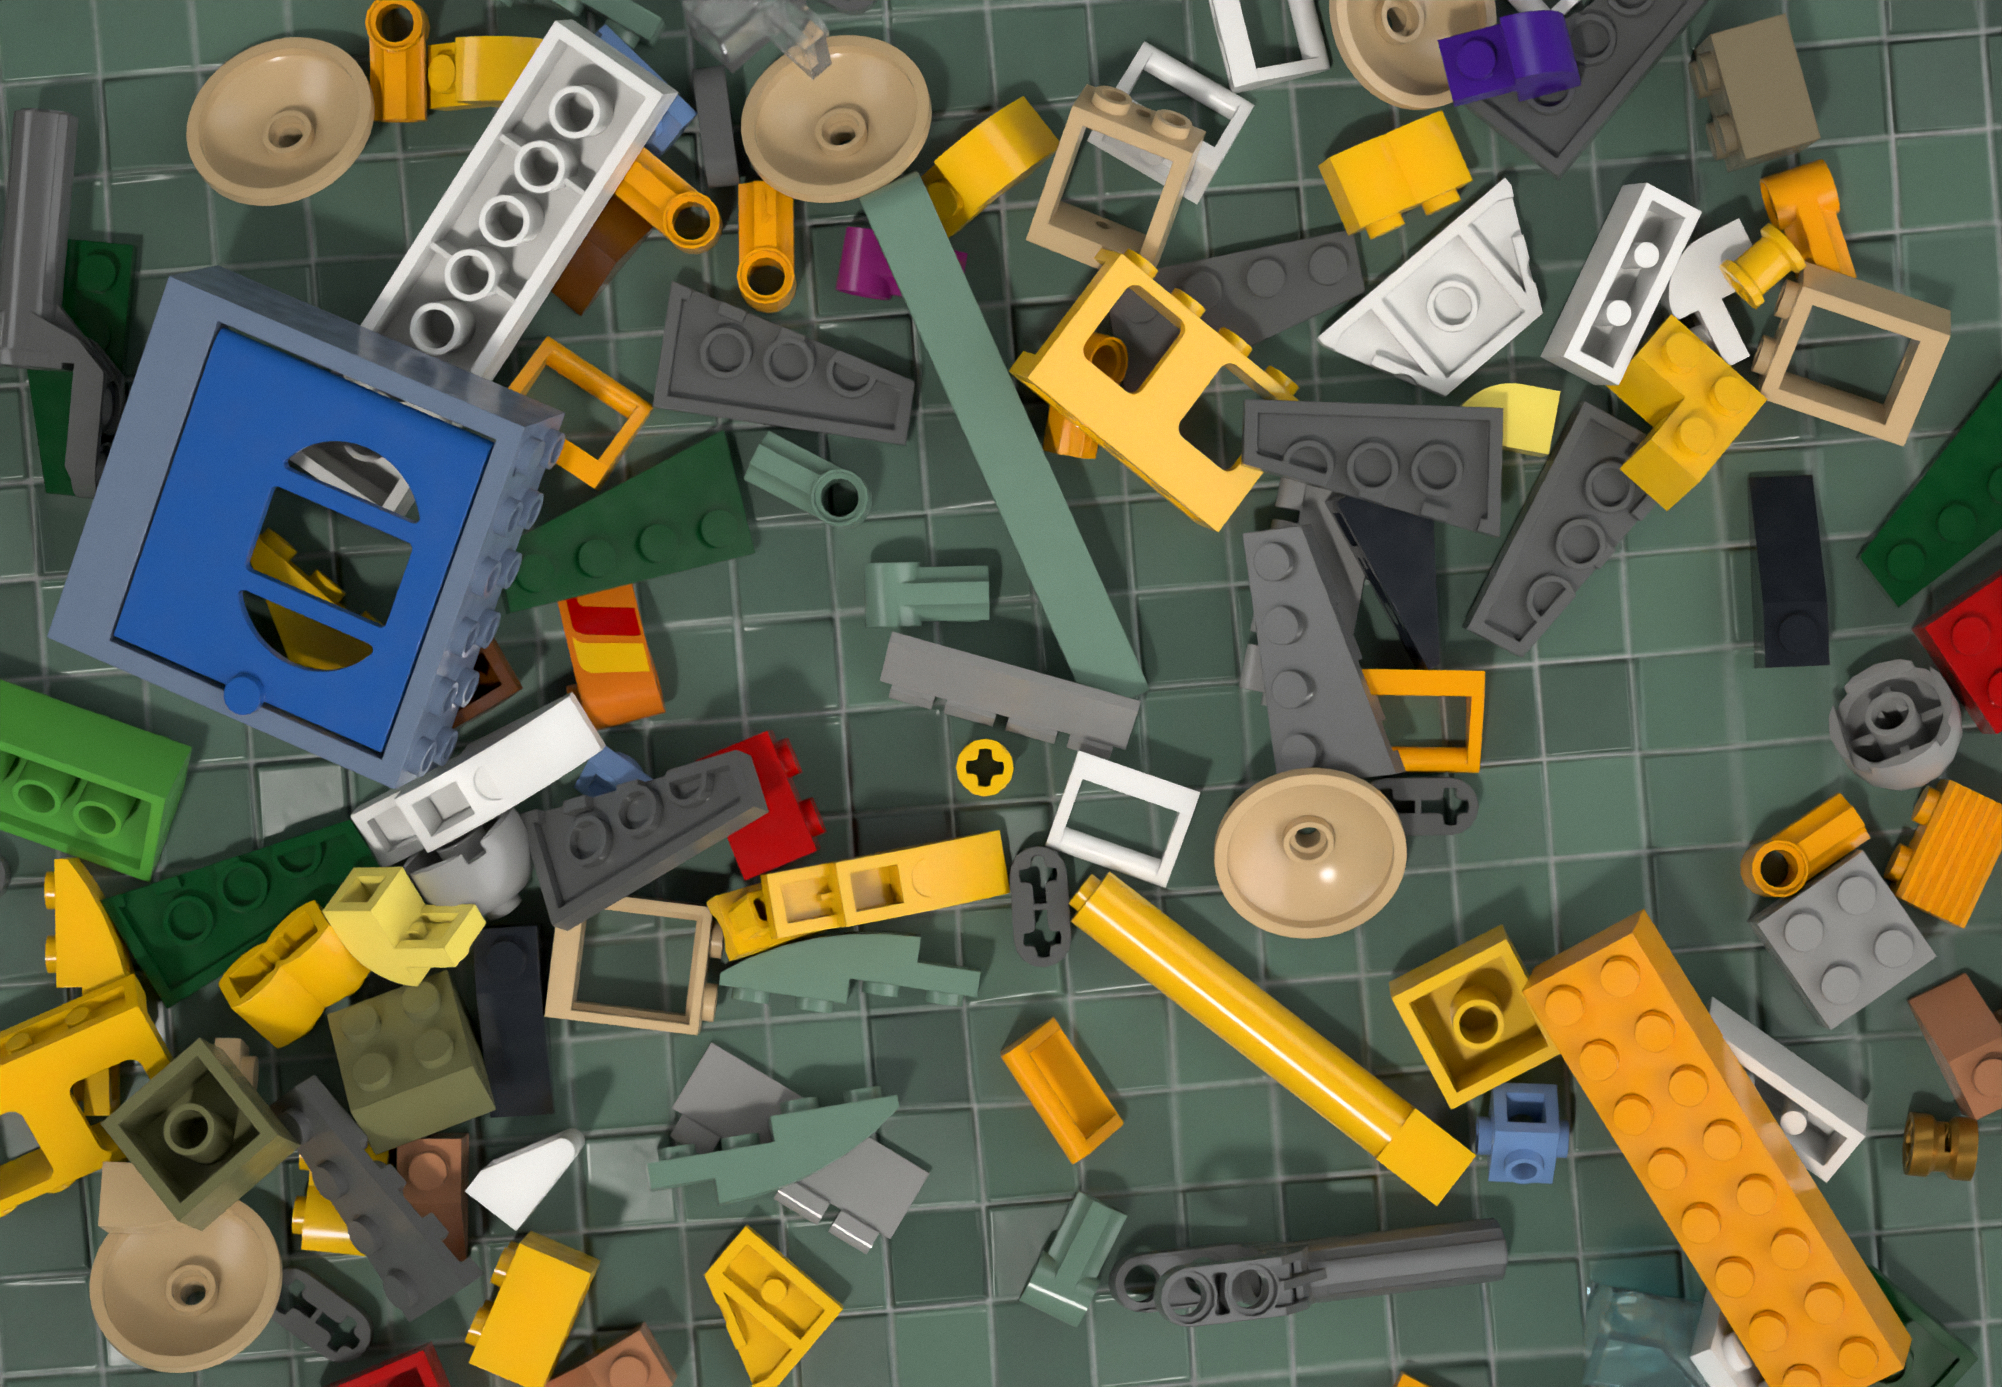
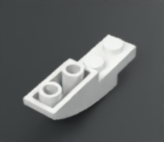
M571 692L468 744L460 755L448 760L444 766L438 765L437 768L426 773L423 777H418L397 789H391L363 803L354 810L350 817L381 866L389 867L423 849L429 853L486 823L566 775L602 751L606 745L576 696Z

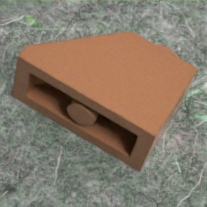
M1962 973L1908 999L1907 1002L1962 1115L1978 1120L2001 1109L2002 1027L1968 975Z
M433 1133L398 1146L397 1172L407 1182L403 1189V1196L422 1218L431 1212L449 1231L446 1239L442 1242L458 1261H464L468 1258V1194L465 1191L469 1187V1133Z
M644 1321L555 1375L545 1387H671L678 1375Z

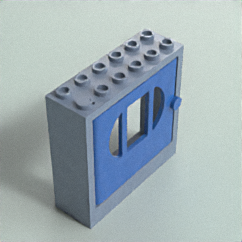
M219 265L171 275L168 278L47 637L385 786L397 789L418 777H423L426 773L437 768L438 765L444 766L454 751L458 739V731L452 729L459 707L464 708L470 702L478 685L479 672L473 670L480 648H487L497 632L501 614L494 610L502 588L508 589L519 571L522 554L517 552L516 549L523 529L528 530L532 527L541 510L544 495L537 490L545 468L550 470L555 465L563 449L565 434L560 432L559 429L565 412ZM229 326H231L235 329H238L249 335L257 337L261 340H264L268 343H271L275 346H278L303 358L311 360L315 363H318L322 366H325L329 369H332L357 381L365 383L369 386H372L376 389H379L383 392H386L390 395H393L418 407L426 409L430 412H433L437 415H440L444 418H447L472 430H475L491 438L496 439L495 443L489 441L485 438H482L478 435H475L471 432H468L443 420L435 418L431 415H428L424 412H421L417 409H414L410 406H407L382 394L374 392L370 389H367L363 386H360L356 383H353L349 380H346L321 368L313 366L309 363H306L302 360H299L295 357H292L288 354H285L260 342H257L234 331H231L228 328ZM341 441L366 447L384 457L403 476L415 498L420 520L419 522L295 470L289 466L288 461L302 449L321 442ZM276 486L411 544L412 552L386 625H381L254 570L250 566V560ZM243 591H249L364 641L372 646L373 652L362 661L339 669H314L294 663L276 652L260 636L247 612Z

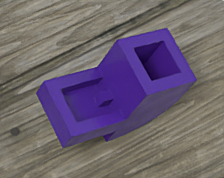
M1538 10L1499 17L1500 24L1438 40L1454 107L1514 91L1517 93L1518 101L1521 102L1581 86L1580 74L1565 16L1559 11Z

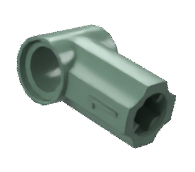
M771 431L767 432L757 447L744 477L746 482L824 521L831 527L841 530L852 529L862 524L869 516L873 505L872 492L867 483L855 473L845 470ZM837 483H851L858 491L859 500L857 507L847 516L836 517L831 515L825 505L827 491Z
M920 562L864 564L865 628L922 627L923 622L947 621V623L990 620L988 565L921 567Z
M1078 1190L1058 1227L1059 1230L1049 1250L1043 1249L1021 1292L1019 1301L1076 1329L1097 1291L1101 1281V1277L1098 1274L1127 1218V1214L1092 1195Z

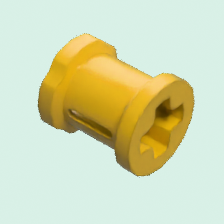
M1770 223L1760 230L1762 237L1734 261L1726 259L1719 265V269L1730 286L1754 309H1757L1764 303L1763 295L1790 271L1798 274L1806 267L1804 259L1794 245L1779 229Z
M990 739L975 740L965 746L959 754L956 764L957 776L963 786L972 794L983 797L995 795L1004 789L1011 781L1014 770L1012 757L1006 747ZM985 748L992 750L993 760L1003 762L1004 765L1003 774L993 775L991 785L988 786L978 785L977 775L967 773L966 770L967 761L977 760L979 749Z

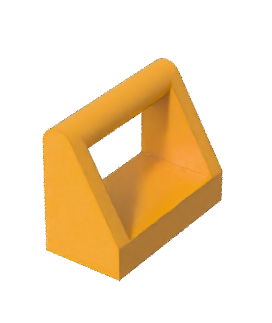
M547 336L508 389L526 396L547 365L628 419L598 460L565 439L563 449L556 464L592 488L600 491L654 409L653 405L550 336Z
M1362 669L1371 695L1466 697L1465 747L1391 746L1393 751L1398 750L1406 770L1405 772L1479 773L1485 699V671Z
M1054 1016L1000 1051L1002 1060L1071 1164H1075L1090 1154L1124 1124Z

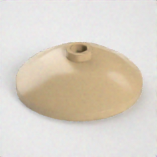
M1329 0L1333 36L1348 69L1361 85L1374 96L1388 104L1409 110L1434 109L1453 102L1438 40L1497 25L1495 0ZM1387 14L1392 20V29L1388 24Z
M839 35L817 39L796 47L781 56L755 82L742 112L741 135L743 145L758 175L768 185L784 195L815 203H834L856 199L892 182L917 157L927 139L931 125L932 105L930 94L924 77L916 64L905 53L887 42L857 35ZM852 140L846 144L839 145L843 141Z
M290 37L258 44L228 60L207 80L199 91L191 107L187 122L186 138L190 157L204 181L220 195L230 200L256 206H274L301 200L332 184L359 157L373 127L375 115L373 92L358 63L344 50L331 43L313 38Z
M1327 768L1289 770L1256 783L1239 796L1229 807L1218 827L1214 843L1216 877L1229 904L1238 914L1253 925L1267 932L1290 938L1310 939L1329 937L1349 931L1365 923L1382 910L1393 897L1402 881L1407 861L1405 832L1399 815L1391 802L1377 788L1365 780L1343 771ZM1307 827L1317 829L1315 832L1308 835H1303L1297 832L1298 830Z
M239 1200L203 1231L185 1225L169 1231L151 1234L109 1233L97 1252L91 1270L90 1301L93 1314L109 1343L124 1357L140 1366L168 1373H186L207 1369L221 1364L240 1353L257 1338L268 1324L279 1301L282 1288L283 1271L281 1255L277 1243L263 1219L248 1205ZM197 1291L205 1292V1297L198 1304H186L187 1298L192 1293Z

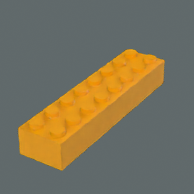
M1645 909L1632 914L1535 966L1522 990L1523 995L1768 1386L1867 1387L1904 1369L1912 1341L1911 1336L1743 1066L1722 1037L1723 1034Z

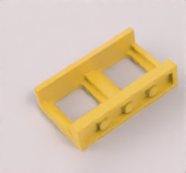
M1101 248L1094 257L1102 265L1100 270L1038 352L1032 354L1023 351L1008 372L1196 524L1219 532L1263 472L1241 466L1242 454L1232 467L1222 470L1180 435V421L1222 366L1231 371L1264 400L1299 401L1294 397L1299 387L1278 369L1268 365L1265 371H1263L1247 358L1253 349L1238 335L1225 327H1221L1216 332L1200 318L1206 310L1191 296L1178 288H1174L1169 293L1155 282L1153 278L1158 273V270L1144 257L1127 248L1124 254ZM1128 287L1181 330L1178 337L1136 391L1130 393L1126 392L1088 361L1083 352L1086 341Z
M135 973L0 1032V1115L7 1112L21 1114L41 1147L0 1165V1218L12 1212L17 1205L42 1194L57 1193L65 1190L77 1179L102 1169L103 1162L129 1161L100 1124L101 1122L90 1126L70 1088L74 1083L126 1060L138 1061L151 1080L174 1060L148 1014L146 994Z

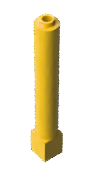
M1110 871L1102 880L1091 873L1068 904L1077 910L1070 922L1374 1156L1376 1160L1436 1206H1438L1476 1157L1470 1149Z

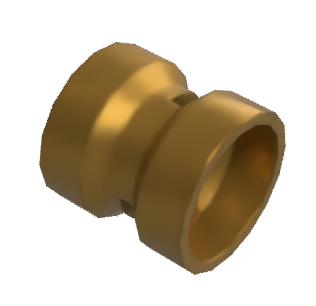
M1910 1112L1905 1124L1902 1146L1904 1174L1926 1177L1932 1171L1944 1172L1951 1180L1971 1181L1975 1172L1978 1155L1979 1133L1977 1120L1954 1116L1949 1122L1936 1121L1931 1114Z

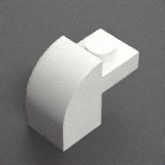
M1739 218L1702 236L1684 248L1661 296L1664 320L1671 314L1678 320L1690 315L1695 327L1689 330L1730 366L1750 356L1722 300L1736 291L1730 286L1719 269V265L1726 259L1736 260L1752 246Z

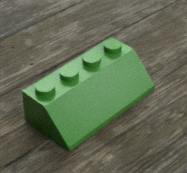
M0 679V830L150 883L184 790L192 747Z

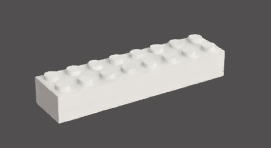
M573 19L555 20L360 326L493 381L679 92ZM334 370L330 372L461 429L463 427L461 424ZM341 441L321 442L302 449L290 458L291 461L317 479L405 516L415 501L411 489L399 471L384 457L361 445Z

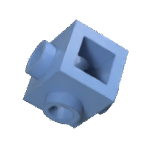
M1503 1083L1493 1088L1488 1117L1477 1116L1475 1132L1476 1155H1487L1488 1181L1514 1182L1518 1184L1553 1183L1556 1158H1567L1569 1147V1123L1567 1119H1559L1557 1085Z

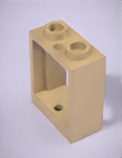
M1087 84L1072 105L1026 241L1099 270L1102 265L1094 257L1101 248L1122 254L1129 248L1144 257L1156 268L1206 131L1192 126V122L1178 112L1165 109L1154 111L1132 102V98L1120 89L1111 86L1094 87ZM1086 127L1173 161L1147 235L1061 201Z
M1805 262L1806 267L1800 271L1797 281L1794 282L1786 279L1780 290L1773 315L1781 318L1774 338L1763 335L1757 347L1751 371L1759 374L1758 391L1767 398V401L1904 447L1950 339L1951 311ZM1813 305L1911 338L1884 404L1786 372Z
M628 895L605 909L697 921L685 1014L578 1001L577 995L587 920L569 931L555 927L544 1017L698 1035L701 1032L702 1021L714 1022L718 984L707 983L710 957L722 959L725 939L722 928L710 913L707 904Z

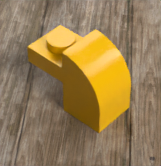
M517 36L456 37L455 42L428 45L427 109L452 111L484 107L500 108L543 39Z
M1024 96L1005 106L967 133L934 161L935 165L921 176L948 238L964 228L997 197L1024 181L1057 151L1060 141Z

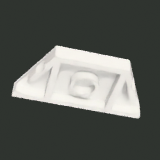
M1506 178L1501 180L1317 338V341L1323 347L1443 398L1543 314L1536 283L1533 282L1529 266V255L1524 234H1521L1513 202L1512 186Z

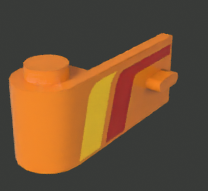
M633 584L558 602L577 684L566 686L567 694L574 693L595 729L599 731L666 713L659 677L647 645Z

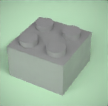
M1852 850L1806 881L1805 885L1797 893L1779 898L1747 921L1818 1025L1830 1030L1937 957L1863 850Z

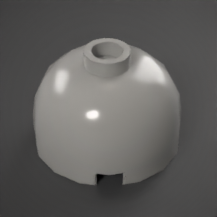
M1904 659L1874 664L1852 677L1844 686L1847 695L1840 702L1838 710H1836L1834 705L1832 706L1829 714V733L1832 742L1847 767L1856 776L1874 787L1899 791L1922 787L1939 777L1954 760L1963 735L1961 712L1957 700L1942 675L1931 667L1930 672L1925 668L1915 667L1912 660Z
M514 806L429 853L423 849L408 858L404 864V870L419 895L428 905L457 906L460 904H475L482 916L486 914L489 920H496L507 915L520 904L522 898L518 893L531 878L534 863L529 850L527 829L519 815L520 813L516 811Z

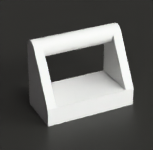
M1208 0L1232 93L1237 94L1331 69L1314 0H1288L1302 60L1256 68L1239 0Z
M1144 41L1117 85V89L1129 95L1141 73L1145 70L1231 120L1215 147L1205 141L1202 142L1183 197L1198 204L1255 105ZM1092 130L1087 140L1088 142L1160 184L1165 185L1173 161Z
M1078 750L1045 847L1166 888L1200 792ZM1082 779L1177 811L1162 858L1158 859L1066 827Z
M570 1128L499 1157L480 1171L465 1192L517 1231L527 1221L582 1150L585 1144L584 1135L581 1131Z

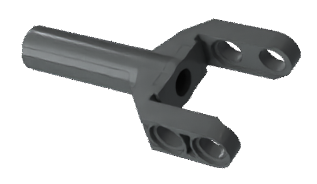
M21 108V110L14 111L0 259V367L73 373L65 468L71 478L74 494L79 498L94 499L121 420L125 376L101 346L82 333L62 307L79 118L73 116L72 113L64 111Z
M1492 1217L1290 1242H1222L1132 1253L1123 1256L1114 1264L1109 1274L1108 1285L1111 1296L1119 1305L1128 1310L1143 1313L1159 1312L1165 1320L1175 1325L1198 1327L1287 1316L1306 1310L1315 1303L1503 1280L1506 1274L1508 1253L1502 1228L1498 1221ZM1201 1257L1211 1260L1210 1262L1191 1264L1195 1259ZM1138 1265L1150 1267L1156 1278L1153 1293L1142 1301L1132 1300L1126 1293L1124 1286L1128 1272ZM1186 1277L1195 1280L1199 1285L1201 1294H1196L1189 1288ZM1242 1301H1243V1303L1248 1304V1305H1252V1306H1249V1307H1241L1240 1305L1237 1304V1302H1242ZM1197 1307L1186 1315H1179L1174 1311L1176 1309Z

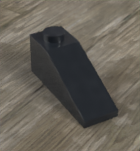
M1813 476L1747 478L1754 668L1830 665L1828 604Z
M1338 494L1325 501L1328 510L1415 668L1430 670L1439 665L1434 521L1342 494Z
M543 923L484 926L473 942L484 1065L496 1110L490 1112V1117L555 1114L549 1017H544L547 998V975Z

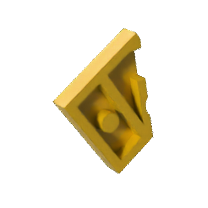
M748 1224L744 1226L704 1274L715 1302L719 1305L724 1316L726 1327L735 1349H738L750 1377L752 1387H777L844 1308L839 1301Z

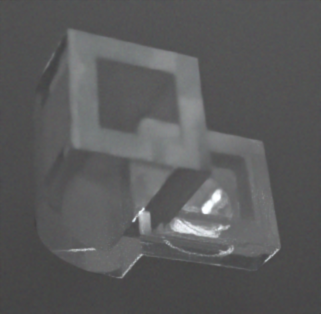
M685 0L682 2L690 35L732 73L738 70L770 41L813 80L832 64L826 41L829 31L821 18L812 9L807 7L806 0Z

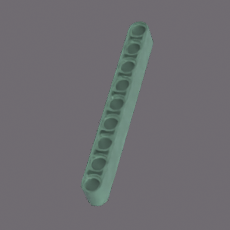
M915 170L871 193L859 197L874 235L1075 682L1128 698H1134L1150 691L918 171Z

